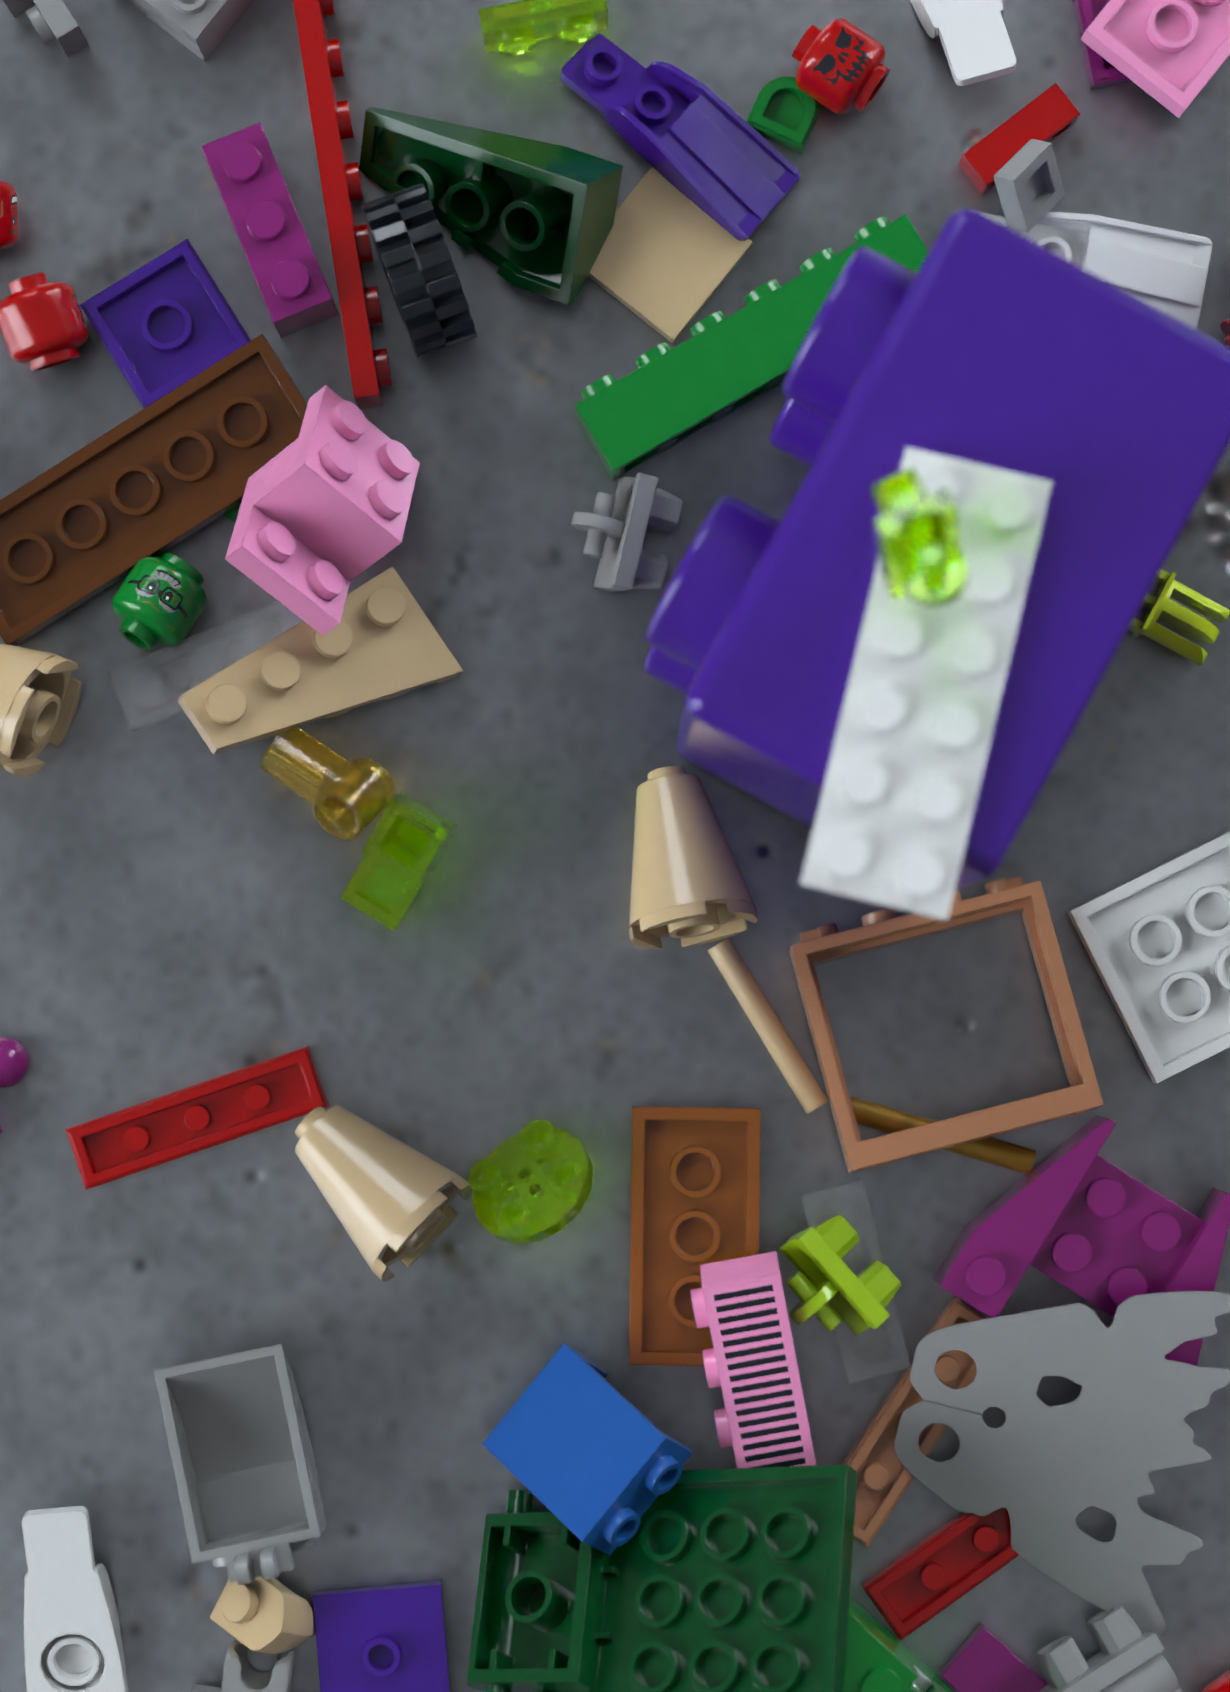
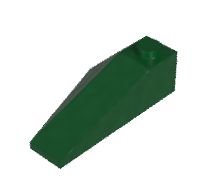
M376 107L366 109L359 170L390 194L423 183L437 220L453 232L450 239L466 251L471 248L476 249L499 267L497 274L513 286L566 305L575 302L613 227L623 165L561 145Z

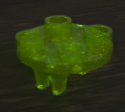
M533 1120L525 1125L521 1132L502 1141L487 1158L478 1161L472 1167L468 1176V1183L473 1187L472 1204L477 1219L498 1240L517 1245L542 1241L564 1229L581 1211L585 1201L591 1197L589 1193L592 1189L593 1165L585 1146L571 1133L564 1129L555 1128L547 1120Z

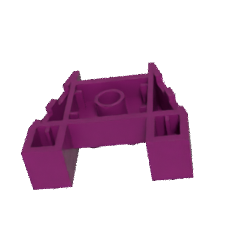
M1096 1115L1061 1144L1057 1151L1030 1174L1024 1175L1010 1187L1007 1193L964 1226L932 1279L947 1291L991 1318L999 1316L1029 1265L1115 1317L1118 1306L1134 1295L1179 1291L1214 1292L1230 1224V1194L1212 1188L1196 1216L1097 1155L1116 1123L1108 1118ZM1203 1338L1183 1342L1166 1354L1164 1358L1197 1366Z

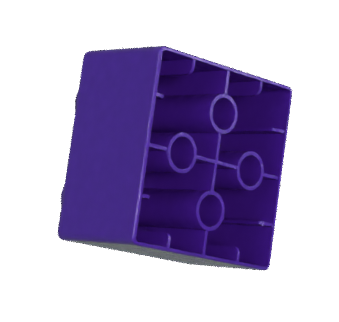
M962 209L951 214L946 220L918 273L911 271L869 247H858L852 254L825 299L787 373L782 386V391L786 395L787 400L769 436V441L773 447L810 466L807 475L781 522L731 495L722 496L717 500L686 551L649 623L645 639L651 645V648L643 665V669L648 675L686 695L676 742L677 751L685 761L812 830L906 446L1052 481L955 890L988 879L998 870L1230 444L1229 347L974 210Z

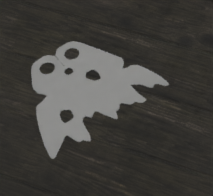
M1179 1291L1134 1295L1118 1306L1113 1323L1109 1328L1104 1326L1094 1310L1085 1304L1074 1303L965 1322L938 1329L920 1340L915 1350L910 1372V1382L923 1401L904 1410L900 1417L895 1439L897 1458L918 1481L960 1512L986 1516L997 1509L1006 1508L1010 1518L1012 1549L1024 1560L1064 1588L1107 1613H1111V1608L1115 1606H1122L1137 1624L1138 1628L1148 1632H1155L1157 1635L1162 1636L1167 1633L1168 1627L1142 1568L1144 1565H1180L1185 1561L1187 1553L1204 1547V1542L1194 1534L1144 1513L1138 1504V1498L1155 1493L1149 1478L1150 1472L1211 1460V1455L1193 1442L1194 1430L1185 1422L1184 1418L1189 1413L1208 1406L1211 1394L1216 1390L1225 1388L1230 1383V1369L1199 1367L1184 1362L1167 1360L1164 1357L1185 1341L1217 1334L1218 1329L1215 1318L1219 1315L1230 1313V1293ZM961 1350L974 1359L977 1366V1374L972 1383L957 1389L944 1385L938 1379L935 1373V1364L944 1352ZM1043 1376H1062L1082 1386L1080 1395L1073 1402L1055 1406H1047L1037 1396V1390ZM990 1407L1002 1409L1006 1415L1004 1424L999 1428L987 1426L983 1421L982 1415L986 1409ZM935 1423L945 1424L957 1433L960 1447L954 1457L943 1462L933 1461L921 1452L918 1445L919 1435L928 1425ZM1091 1506L1113 1514L1117 1523L1114 1538L1108 1542L1095 1540L1078 1528L1076 1517Z

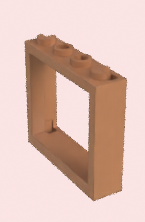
M1022 876L1007 880L1005 878L998 879L984 885L987 894L962 900L960 891H955L949 917L946 921L915 913L900 916L898 909L887 908L862 916V927L838 932L836 923L818 926V929L799 933L801 942L791 945L789 954L848 1174L1093 1111L1104 1105L1041 880L1024 884ZM1021 912L1070 1087L861 1141L815 965Z

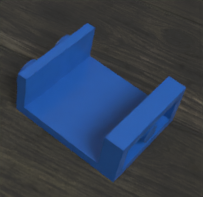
M564 1343L482 1444L582 1542L611 1555L616 1547L625 1544L634 1536L640 1526L641 1516L658 1495L666 1493L677 1483L682 1474V1466L693 1452L684 1444L660 1431L605 1380L608 1374L591 1358Z

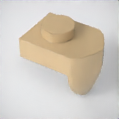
M263 1576L255 1577L252 1583L239 1585L237 1581L230 1583L228 1580L210 1616L212 1621L251 1651L267 1654L284 1653L297 1648L316 1634L312 1607L304 1598L292 1592L275 1578L265 1580Z

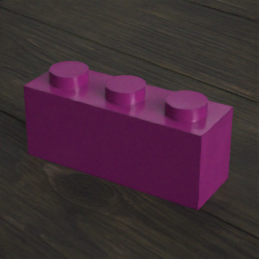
M261 122L202 145L203 153L280 337L283 338L339 315Z

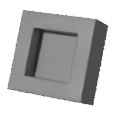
M1031 138L993 176L1008 228L1029 232L1065 196L1054 150L1050 142Z

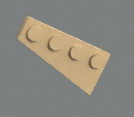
M392 566L347 594L340 624L324 636L305 621H302L180 696L178 703L213 755L291 731L293 727L321 718L326 720L348 713L353 708L381 699L386 701L399 697L422 686L435 682L440 684L459 678L463 669Z

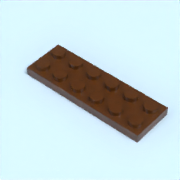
M263 334L0 500V636L5 644L13 646L20 644L127 576L141 558L157 557L242 502L248 478L299 437L307 402Z

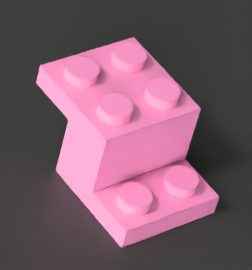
M325 385L309 398L299 437L248 478L225 560L324 636L341 622L350 581L402 543L420 462L413 458L410 451L402 443L392 440L366 419L362 411L355 404L343 400Z

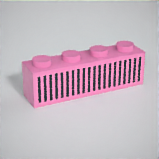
M777 1252L700 1265L702 1288L691 1289L690 1292L697 1329L710 1327L714 1347L702 1350L709 1389L721 1387L725 1408L714 1410L720 1448L733 1447L737 1465L734 1468L816 1466Z

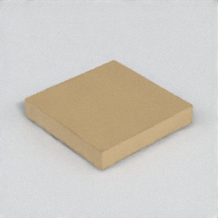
M651 167L616 210L613 227L588 277L674 344L752 248L753 242L749 239L739 241L669 183L657 170Z

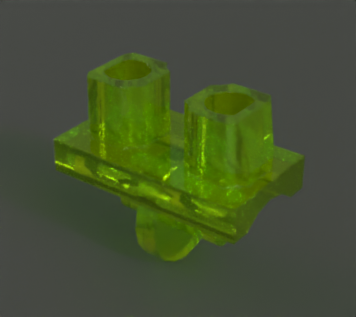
M915 468L905 470L875 484L872 487L873 497L882 514V517L874 520L883 581L892 599L895 600L907 594L911 600L922 606L938 607L949 604L958 598L966 587L968 568L965 557L960 551L956 506L947 489L945 488L928 495Z

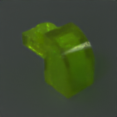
M401 791L392 798L361 851L365 856L340 898L395 931L402 923L430 873L437 867L457 829V825Z

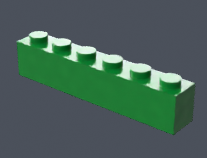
M907 214L891 223L886 216L873 220L853 235L856 243L836 255L831 247L816 253L799 266L802 274L782 286H780L777 279L762 284L744 298L747 306L728 317H725L722 311H717L692 326L689 331L693 337L673 349L665 342L643 353L635 360V364L638 367L635 371L617 381L613 374H609L585 387L580 392L583 401L575 405V417L612 480L615 481L783 384L795 356L825 299L846 263L858 247H869L911 271L918 273L929 251Z

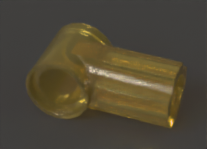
M297 726L293 727L291 731L276 735L274 741L264 753L260 769L313 804L312 809L315 818L321 827L330 835L341 840L356 838L395 799L396 788L393 779L379 763L367 758H358L350 763Z

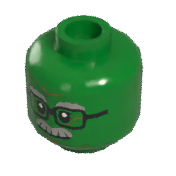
M162 553L159 558H141L132 568L112 599L114 613L122 622L119 628L121 635L132 644L147 651H151L155 644L162 647H178L186 639L207 606V596L201 587L204 582L203 576L192 565L170 553Z

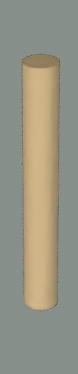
M728 937L708 950L709 954L806 1114L828 1102V1099L731 939Z

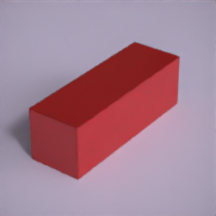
M1055 83L962 154L958 165L983 195L996 185L993 176L1031 138L1051 143L1076 123L1080 112L1057 83Z

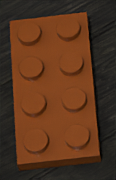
M632 1106L629 1365L704 1366L702 1350L714 1348L710 1327L697 1329L690 1290L702 1288L700 1265L759 1254L761 1108Z

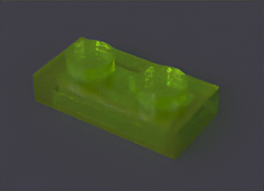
M521 0L478 9L485 52L499 50V54L503 56L527 53L536 47V42L561 38V42L568 44L584 42L596 37L598 30L608 28V6L606 0Z

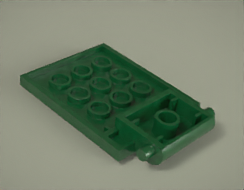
M848 1464L682 1470L677 1483L666 1493L658 1495L641 1516L640 1526L634 1536L625 1544L616 1547L611 1555L582 1542L552 1512H531L533 1493L525 1490H509L505 1513L486 1514L467 1685L485 1692H844L857 1471Z

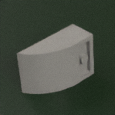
M282 1344L154 1370L192 1563L212 1560L214 1567L227 1566L230 1583L237 1581L239 1585L252 1583L255 1577L263 1576L266 1580L279 1577L283 1571L293 1570L295 1563L292 1552L314 1546V1538L321 1537L328 1522L302 1403Z

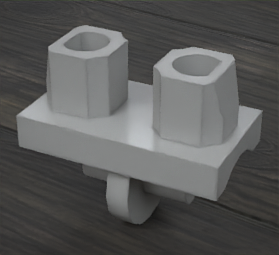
M637 473L636 477L633 478L619 477L615 496L598 492L593 513L574 512L571 526L588 533L583 554L593 558H600L594 582L595 588L615 592L632 590V588L660 589L663 586L668 566L667 556L643 550L642 545L646 528L664 533L673 532L678 523L682 499L663 489L657 488V477L644 473Z

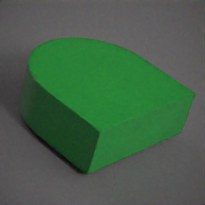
M779 77L771 80L762 88L746 122L764 138L802 154L816 124L819 104L818 101L807 95L796 85L795 77Z

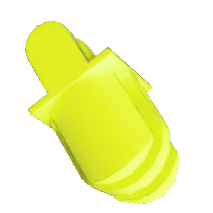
M1161 569L1155 582L1159 583L1157 590L1153 596L1147 595L1142 604L1146 608L1140 620L1134 619L1129 630L1133 632L1132 635L1135 637L1143 634L1202 666L1208 653L1201 646L1160 625L1156 621L1159 620L1202 643L1214 644L1220 630L1205 618L1169 598L1171 597L1209 619L1219 622H1226L1230 615V610L1174 580L1177 575L1176 573H1168Z

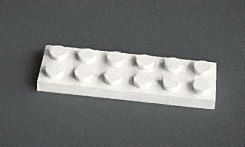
M906 446L803 866L800 886L944 921L948 920L1052 481Z

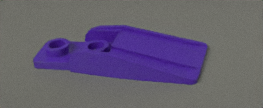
M597 33L592 35L562 68L560 79L565 85L605 115L604 120L669 183L739 241H745L750 237L800 179L798 168L708 86L669 63L653 61L645 68L605 36Z

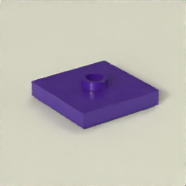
M188 238L80 304V307L143 408L151 405L251 341Z
M442 1580L314 1592L313 1607L320 1692H451Z

